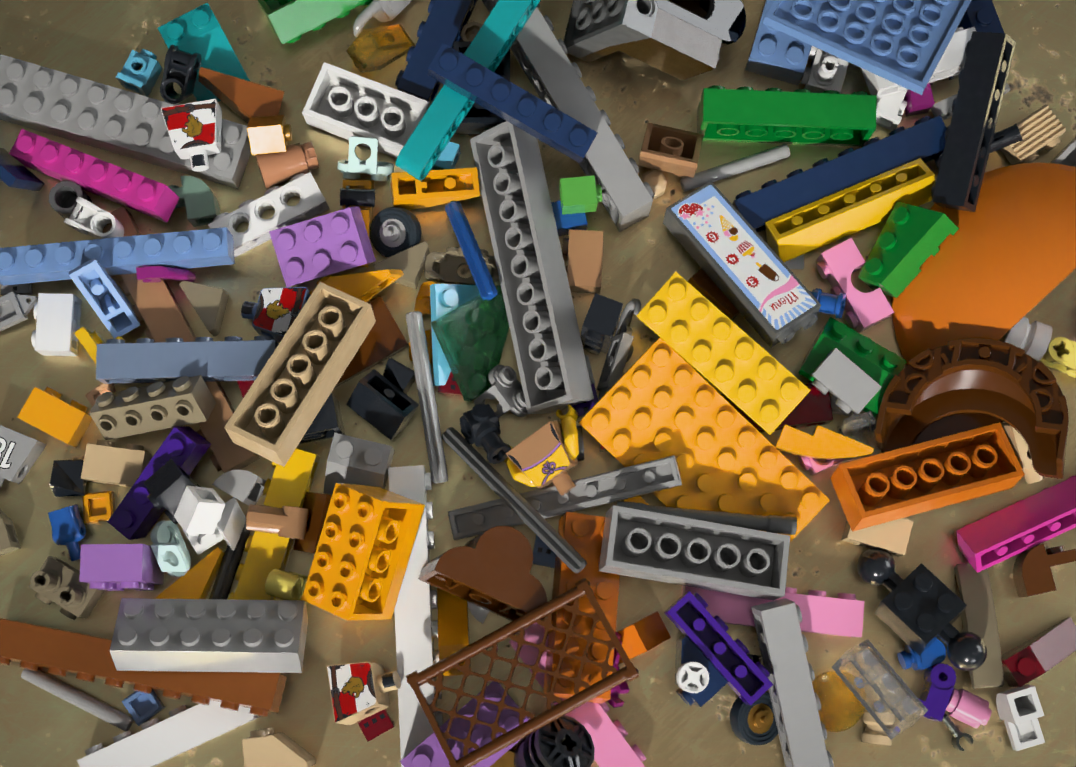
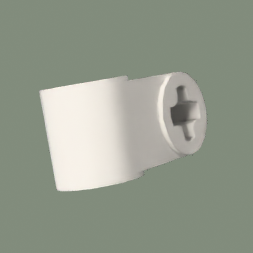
M77 197V205L72 214L63 221L71 228L96 239L123 237L125 233L122 223L111 213L81 197ZM112 223L110 231L103 233L105 225Z

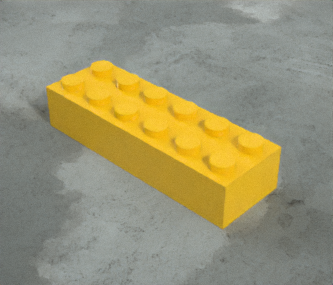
M677 272L669 278L636 315L641 322L663 339L686 362L769 435L775 431L811 391Z

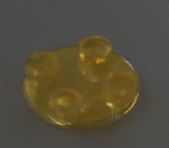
M829 671L815 677V680L812 681L813 689L820 699L821 710L818 712L820 721L823 722L826 730L841 732L853 727L865 712V697L859 683L850 675L839 671Z

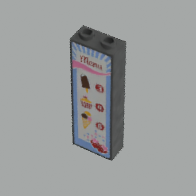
M712 181L666 208L663 224L770 348L779 342L781 344L787 343L793 338L796 331L802 327L806 330L818 320L817 314L821 307L818 300Z

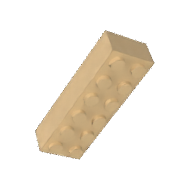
M319 282L224 428L232 442L284 467L374 326L376 320L371 304Z

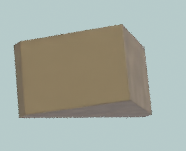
M426 241L374 264V268L376 271L386 269L402 270L404 275L397 279L395 283L417 289L425 268L426 257L430 253Z
M188 281L179 283L208 331L214 337L220 333L229 297L227 292L222 288Z

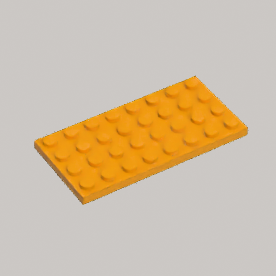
M660 337L578 421L624 467L675 455L683 485L652 493L666 507L762 516L797 517L796 534L789 535L791 542L830 501L826 495Z

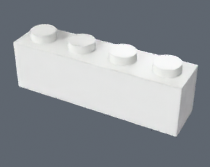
M963 27L956 29L928 83L960 74V71L964 69L966 61V45L971 40L972 32L976 31L975 27L965 30ZM861 69L870 94L877 95L876 99L908 90L874 73Z

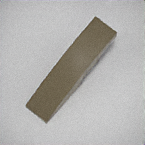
M970 563L956 564L954 570L960 594L959 598L967 604L961 614L963 624L961 632H973L979 635L987 647V658L984 664L976 670L969 671L973 689L1003 687L1001 648L988 570L984 569L977 573Z

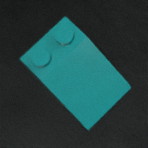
M208 2L157 28L168 49L171 45H176L179 50L191 54L195 52L200 53V67L250 81ZM198 71L193 92L197 102L216 99L217 102H220L219 98L198 81Z

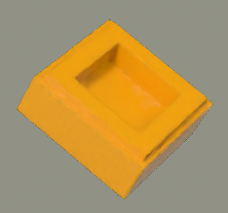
M114 491L87 493L85 496H82L85 524L107 522L115 511Z

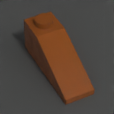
M200 67L198 81L246 123H249L251 117L279 114L284 91Z

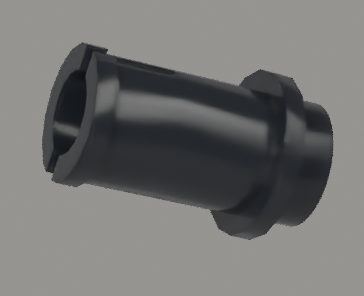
M349 186L340 188V206H346V208L349 206L375 207V189H349Z

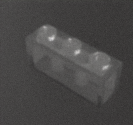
M868 639L847 650L832 666V669L891 740L912 727L928 711Z

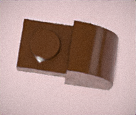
M1039 544L1021 552L1013 567V578L1018 597H1029L1055 591L1056 586L1050 567L1076 561V549L1065 551L1064 545L1045 549L1044 544Z

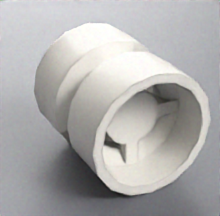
M1023 317L999 341L1017 346L1025 350V354L1039 361L1049 346L1053 330L1052 326L1038 321L1030 324L1029 319Z

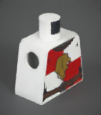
M210 99L161 108L173 148L179 158H190L192 171H205L209 169L207 155L221 152L222 109L217 100Z

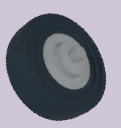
M389 207L380 211L372 220L370 239L374 248L381 255L389 258L419 244L421 240V226L416 216L409 210L402 207Z

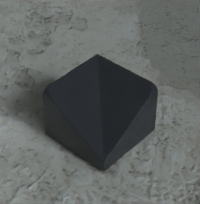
M389 358L383 376L407 394L416 379L415 372L393 358Z
M54 460L50 487L55 497L85 496L87 481L81 479L83 460Z

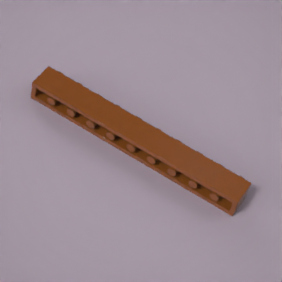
M0 618V664L9 666L11 661L20 662V668L38 671V667L41 666L49 668L47 673L66 677L67 672L77 674L76 679L94 683L96 677L106 679L104 684L112 687L123 688V684L126 683L134 685L133 690L151 694L152 689L163 691L162 696L180 700L181 695L192 697L191 702L202 705H209L210 700L221 702L220 708L238 711L239 706L250 708V714L267 717L268 712L277 714L279 712L287 677L281 673L117 671L110 654L112 640Z

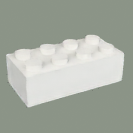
M324 62L302 114L308 125L347 140L351 136L377 138L378 151L397 158L430 107V102ZM361 143V144H360V145H363V146H366V147L370 148L367 144H364V143Z

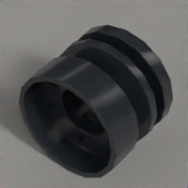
M563 715L527 735L519 742L514 752V766L591 767L594 761L595 747L591 735L586 728L576 719Z

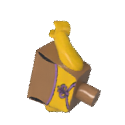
M568 404L569 410L567 414L564 415L560 409L556 411V416L561 420V424L558 420L550 421L514 448L510 446L512 449L506 453L508 457L503 462L506 463L514 480L529 487L544 488L553 483L561 496L576 487L567 473L578 464L577 456L579 454L576 426L578 413L570 404Z

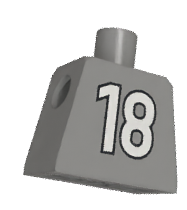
M0 425V488L5 479L20 484L44 450L46 444Z

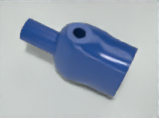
M75 504L49 512L53 541L57 545L67 546L71 562L79 560L81 550L78 541L85 537L86 528L78 505Z

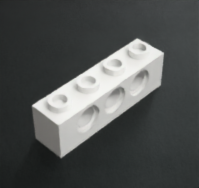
M311 172L307 174L300 173L292 177L289 183L284 186L272 187L264 193V196L256 200L244 201L239 205V209L231 213L224 212L217 215L208 226L210 229L227 227L233 235L234 257H237L270 240L269 231L309 220L327 211L329 206ZM293 196L300 197L297 205H287L289 198ZM265 210H275L274 215L270 219L261 218ZM240 223H249L246 231L236 232V228Z

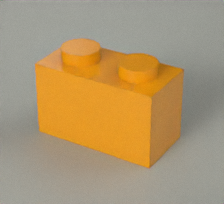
M34 387L17 418L77 448L93 420L90 415L85 413L88 407L74 400H71L70 404L60 400L63 394L49 387H46L44 391Z

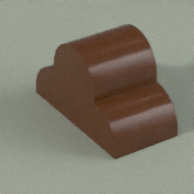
M509 526L493 527L471 539L464 546L455 547L429 561L422 569L418 578L425 583L510 621H514L548 602L545 589L540 581L529 574L533 563V552L528 539L519 530Z

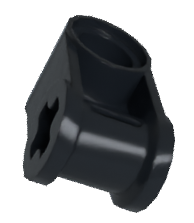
M176 45L169 47L165 57V68L160 86L161 96L166 102L176 104L193 94L197 73L201 65L200 53L195 52L191 54L179 50ZM173 83H177L180 86L181 94L174 90Z

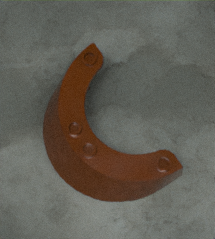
M985 338L948 341V345L933 350L928 348L909 360V364L898 376L895 375L883 395L874 432L879 453L913 445L918 436L929 425L943 417L956 413L977 412L995 416L1005 421L1022 436L1028 446L1032 467L1035 472L1044 477L1063 479L1069 425L1065 395L1063 396L1052 372L1041 361L1037 362L1034 358L1025 354V350L1006 342Z

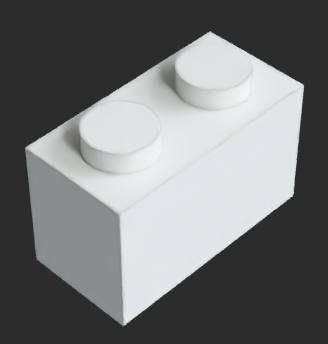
M39 293L38 302H35L33 310L34 317L37 319L36 330H33L31 336L32 346L35 347V351L43 356H78L79 340L74 333L80 329L81 299L74 294Z

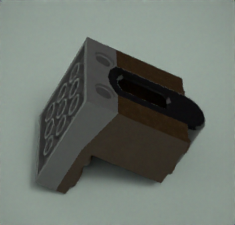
M573 0L563 42L569 54L588 63L621 51L680 80H685L716 69L720 60V48L735 43L742 36L746 27V12L741 0Z

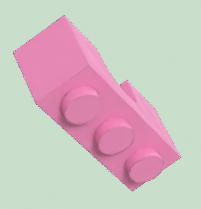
M852 238L820 254L816 260L818 262L816 264L817 270L823 279L827 278L832 287L830 289L831 294L839 295L840 293H846L844 309L846 313L844 315L852 329L855 328L858 333H861L889 318L894 313L880 287L872 292L863 293L853 286L851 274L859 270L866 262Z

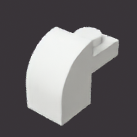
M1027 684L998 693L996 696L999 718L1004 720L1012 749L1019 751L1045 743L1038 718L1044 716L1036 687Z

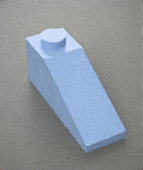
M95 258L68 272L73 282L114 339L140 326V322L132 309V304Z

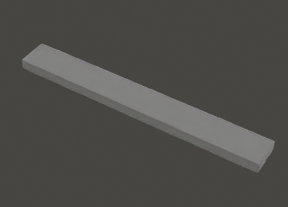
M674 455L573 480L576 487L561 496L555 485L520 493V495L546 519L563 515L566 511L575 512L683 484L677 459ZM501 498L448 511L454 540L477 536L496 526L513 527L525 524Z

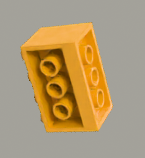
M335 483L302 600L345 620L392 619L425 505L381 487Z

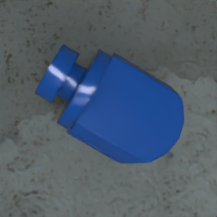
M936 639L920 656L909 645H905V651L899 652L897 657L904 670L911 667L915 671L919 669L924 670L943 662L946 657V648L939 639Z

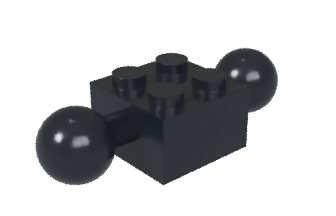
M870 548L861 554L857 562V570L862 580L874 586L884 585L890 591L880 602L875 614L919 656L939 637L948 645V658L958 669L972 671L984 664L987 658V647L983 639L973 632H959L952 625L960 617L967 604L921 563L903 580L895 572V560L888 551L880 548Z

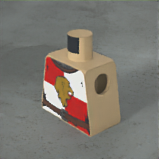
M360 662L327 666L334 720L338 724L352 725L388 708L390 705L388 692L400 689L401 679L398 672L385 673L382 664Z

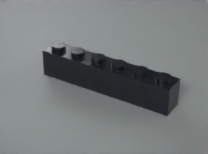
M973 31L971 40L966 45V61L964 69L959 74V90L957 97L954 98L952 103L953 114L951 123L945 132L946 143L944 152L939 157V172L937 180L931 189V202L943 208L975 212L1016 46V41L1006 33Z

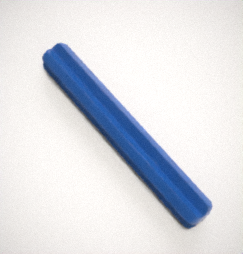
M450 201V203L445 205V211L478 291L483 300H492L497 296L498 292L462 205L459 201Z

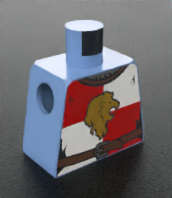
M307 287L263 288L260 292L258 303L248 301L243 303L241 316L242 318L253 320L252 327L260 336H271L272 340L281 342L311 296L309 294L310 291Z

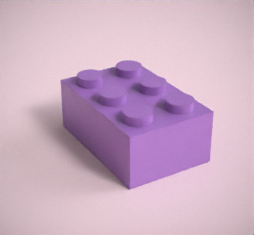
M359 206L348 207L269 231L286 287L376 261Z
M81 544L79 582L90 583L89 589L125 591L126 588L136 591H154V585H164V572H161L150 545Z

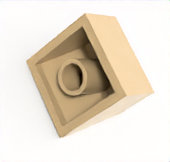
M273 727L250 731V737L242 739L245 767H311L316 764V758L283 732L274 733Z

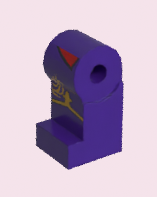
M944 663L936 664L925 670V685L919 699L911 698L907 710L930 720L942 722L956 682L954 669Z

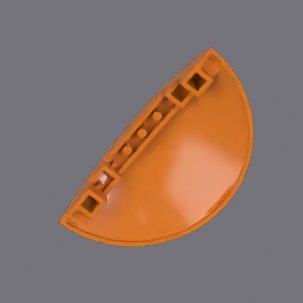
M1024 163L997 168L984 173L975 212L943 208L937 204L930 208V210L945 213L959 230L954 235L949 234L938 246L940 251L935 256L930 255L919 267L922 271L897 298L892 297L891 304L894 311L892 321L901 355L903 359L907 360L906 365L909 364V360L928 348L933 350L948 345V341L965 338H985L999 341L1076 269V167L1055 163Z

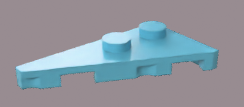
M430 285L433 386L446 385L481 299L476 285Z

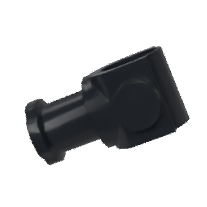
M477 404L472 410L463 413V416L460 417L461 433L467 442L471 445L475 444L477 447H483L487 453L489 463L498 464L508 457L506 453L512 448L501 439L498 416L489 404Z

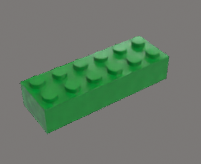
M713 85L703 89L697 110V133L704 134L703 140L864 147L863 144L870 139L876 130L877 95H868L867 92L863 91L839 94L836 90L811 93L808 89L785 92L780 88H768L765 91L746 86L737 89H725L723 86Z

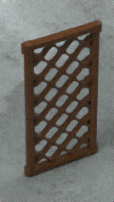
M586 578L576 582L574 588L418 673L416 670L406 676L407 683L414 690L449 761L450 767H471L626 680L631 682L640 677L638 669L629 660L590 587V582ZM587 595L596 613L588 614L581 612L578 599ZM563 607L566 611L571 612L572 619L569 628L561 629L552 626V613ZM578 615L593 619L589 635H582L572 631L575 618ZM536 622L539 626L545 628L544 637L540 644L527 642L524 639L525 628ZM597 622H602L611 639L610 641H603L593 637ZM555 630L566 634L565 643L561 650L545 646L549 631ZM576 636L587 640L583 656L579 657L566 652L570 637ZM508 637L517 642L518 648L515 657L507 659L498 656L497 643ZM593 642L608 646L606 659L602 663L587 658L590 644ZM523 645L539 649L536 663L532 666L518 661ZM616 648L625 664V667L620 670L608 664L611 651ZM544 651L560 655L557 669L554 672L539 668L540 659ZM481 652L490 657L491 662L487 673L479 674L470 670V658ZM565 657L581 661L577 677L571 678L560 674V668ZM496 660L505 661L512 665L509 677L505 681L491 677V671ZM587 663L602 668V680L591 686L581 680L584 665ZM517 666L531 669L533 672L527 687L512 683L513 673ZM454 667L458 671L463 672L461 685L456 690L443 686V673ZM538 672L552 675L554 678L548 693L536 691L532 688ZM469 675L484 679L481 693L478 696L465 693L463 690ZM560 678L575 683V695L564 701L553 694L556 682ZM490 681L505 685L500 702L491 701L484 697L487 684ZM427 682L436 688L433 702L430 705L420 688L421 685ZM511 687L526 691L521 708H514L505 704L508 690ZM581 687H585V688H586V689H584V690H582V691L579 692V689H580ZM442 690H447L457 695L451 711L436 707L439 693ZM533 693L547 698V710L537 716L526 710L529 696ZM463 696L477 700V707L472 717H466L457 713L459 701ZM484 702L498 706V713L495 722L492 724L478 720V713L481 704ZM554 702L558 703L557 705L552 707V704ZM503 709L519 712V726L508 732L498 724ZM436 711L450 716L445 732H442L433 714ZM455 718H462L471 723L465 739L450 735ZM476 724L485 725L492 729V741L481 747L471 741L472 732ZM498 733H503V735L497 737ZM449 739L463 742V757L456 760L447 742ZM471 748L475 749L474 751L469 753V750Z

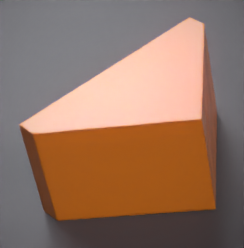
M658 611L617 631L621 634L622 647L629 660L671 638ZM619 657L618 665L623 663L621 657Z

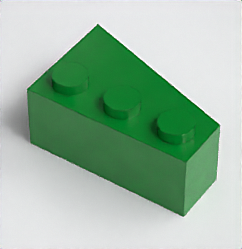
M897 201L858 277L873 291L880 287L885 295L897 298L922 271L919 267L930 255L935 256L940 251L938 246L949 234L954 235L959 228L945 213Z

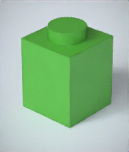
M595 175L560 178L559 192L562 215L596 212L598 202H602L601 184L596 185Z

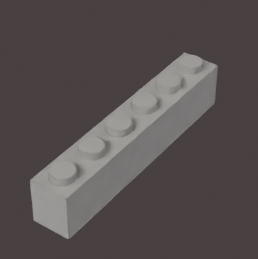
M786 598L752 606L751 609L763 665L770 673L768 679L773 684L769 688L785 767H834L832 756L826 750L825 740L827 739V731L819 717L818 711L821 710V703L813 689L812 681L815 680V675L811 664L807 661L806 652H808L809 647L805 635L801 633L800 622H802V614L799 606Z

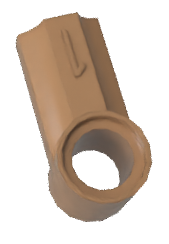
M250 504L246 517V530L278 534L279 537L305 540L309 509L291 506L276 508Z

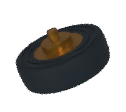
M765 692L751 706L745 704L739 697L733 703L730 712V724L734 734L741 741L756 746L765 745L777 736L778 730L770 693Z

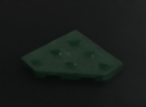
M501 285L495 286L498 294L492 300H483L481 295H478L431 322L464 401H472L492 387L488 374L492 368L499 365L509 330Z

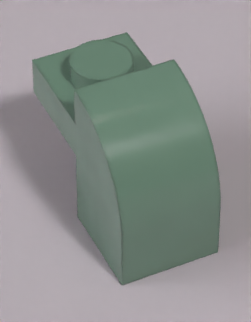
M180 176L182 187L176 185L168 186L180 197L175 208L186 207L187 219L193 227L208 225L220 214L216 196L201 179L193 176Z

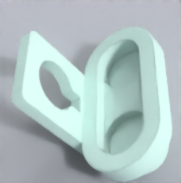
M351 136L349 138L348 159L339 160L337 169L343 173V178L359 179L360 173H366L371 175V180L387 181L388 175L394 172V164L378 161L377 138ZM364 143L370 147L371 156L368 159L360 160L357 157L355 149L358 144Z
M170 520L158 522L151 531L150 538L153 544L150 546L161 572H166L172 577L184 576L190 569L191 557L178 526Z

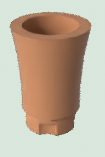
M311 141L301 145L300 143L289 145L286 152L255 155L266 190L291 179L297 174L309 173V170L319 168Z

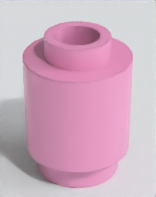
M962 688L959 690L953 689L946 708L949 716L974 728L986 725L992 712L988 708L989 702Z

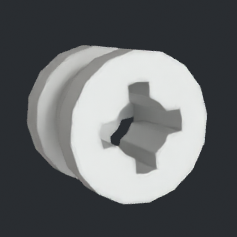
M686 662L678 668L676 681L682 690L689 693H699L707 687L709 673L698 662Z

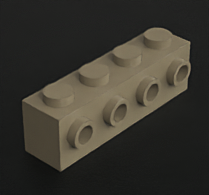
M201 375L193 377L183 376L173 381H158L148 386L138 388L134 386L114 393L105 392L97 397L89 414L104 439L110 440L207 421L216 405V401Z

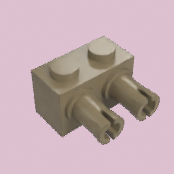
M48 556L40 570L32 574L30 578L31 584L29 585L31 589L37 592L35 594L37 599L49 605L52 602L62 607L60 612L73 620L77 617L88 618L105 591L89 589L90 583L79 582V570L52 556Z

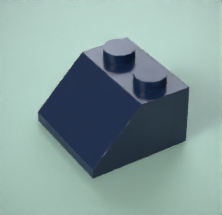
M680 636L676 640V685L678 686L676 681L677 670L686 662L702 664L709 673V682L707 687L699 693H689L680 687L676 690V693L687 705L692 706L694 704L702 707L728 681L687 636Z

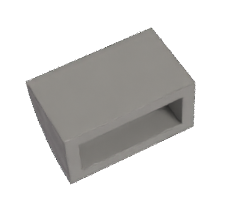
M231 470L219 476L212 485L250 506V504L256 505L266 481L247 470Z

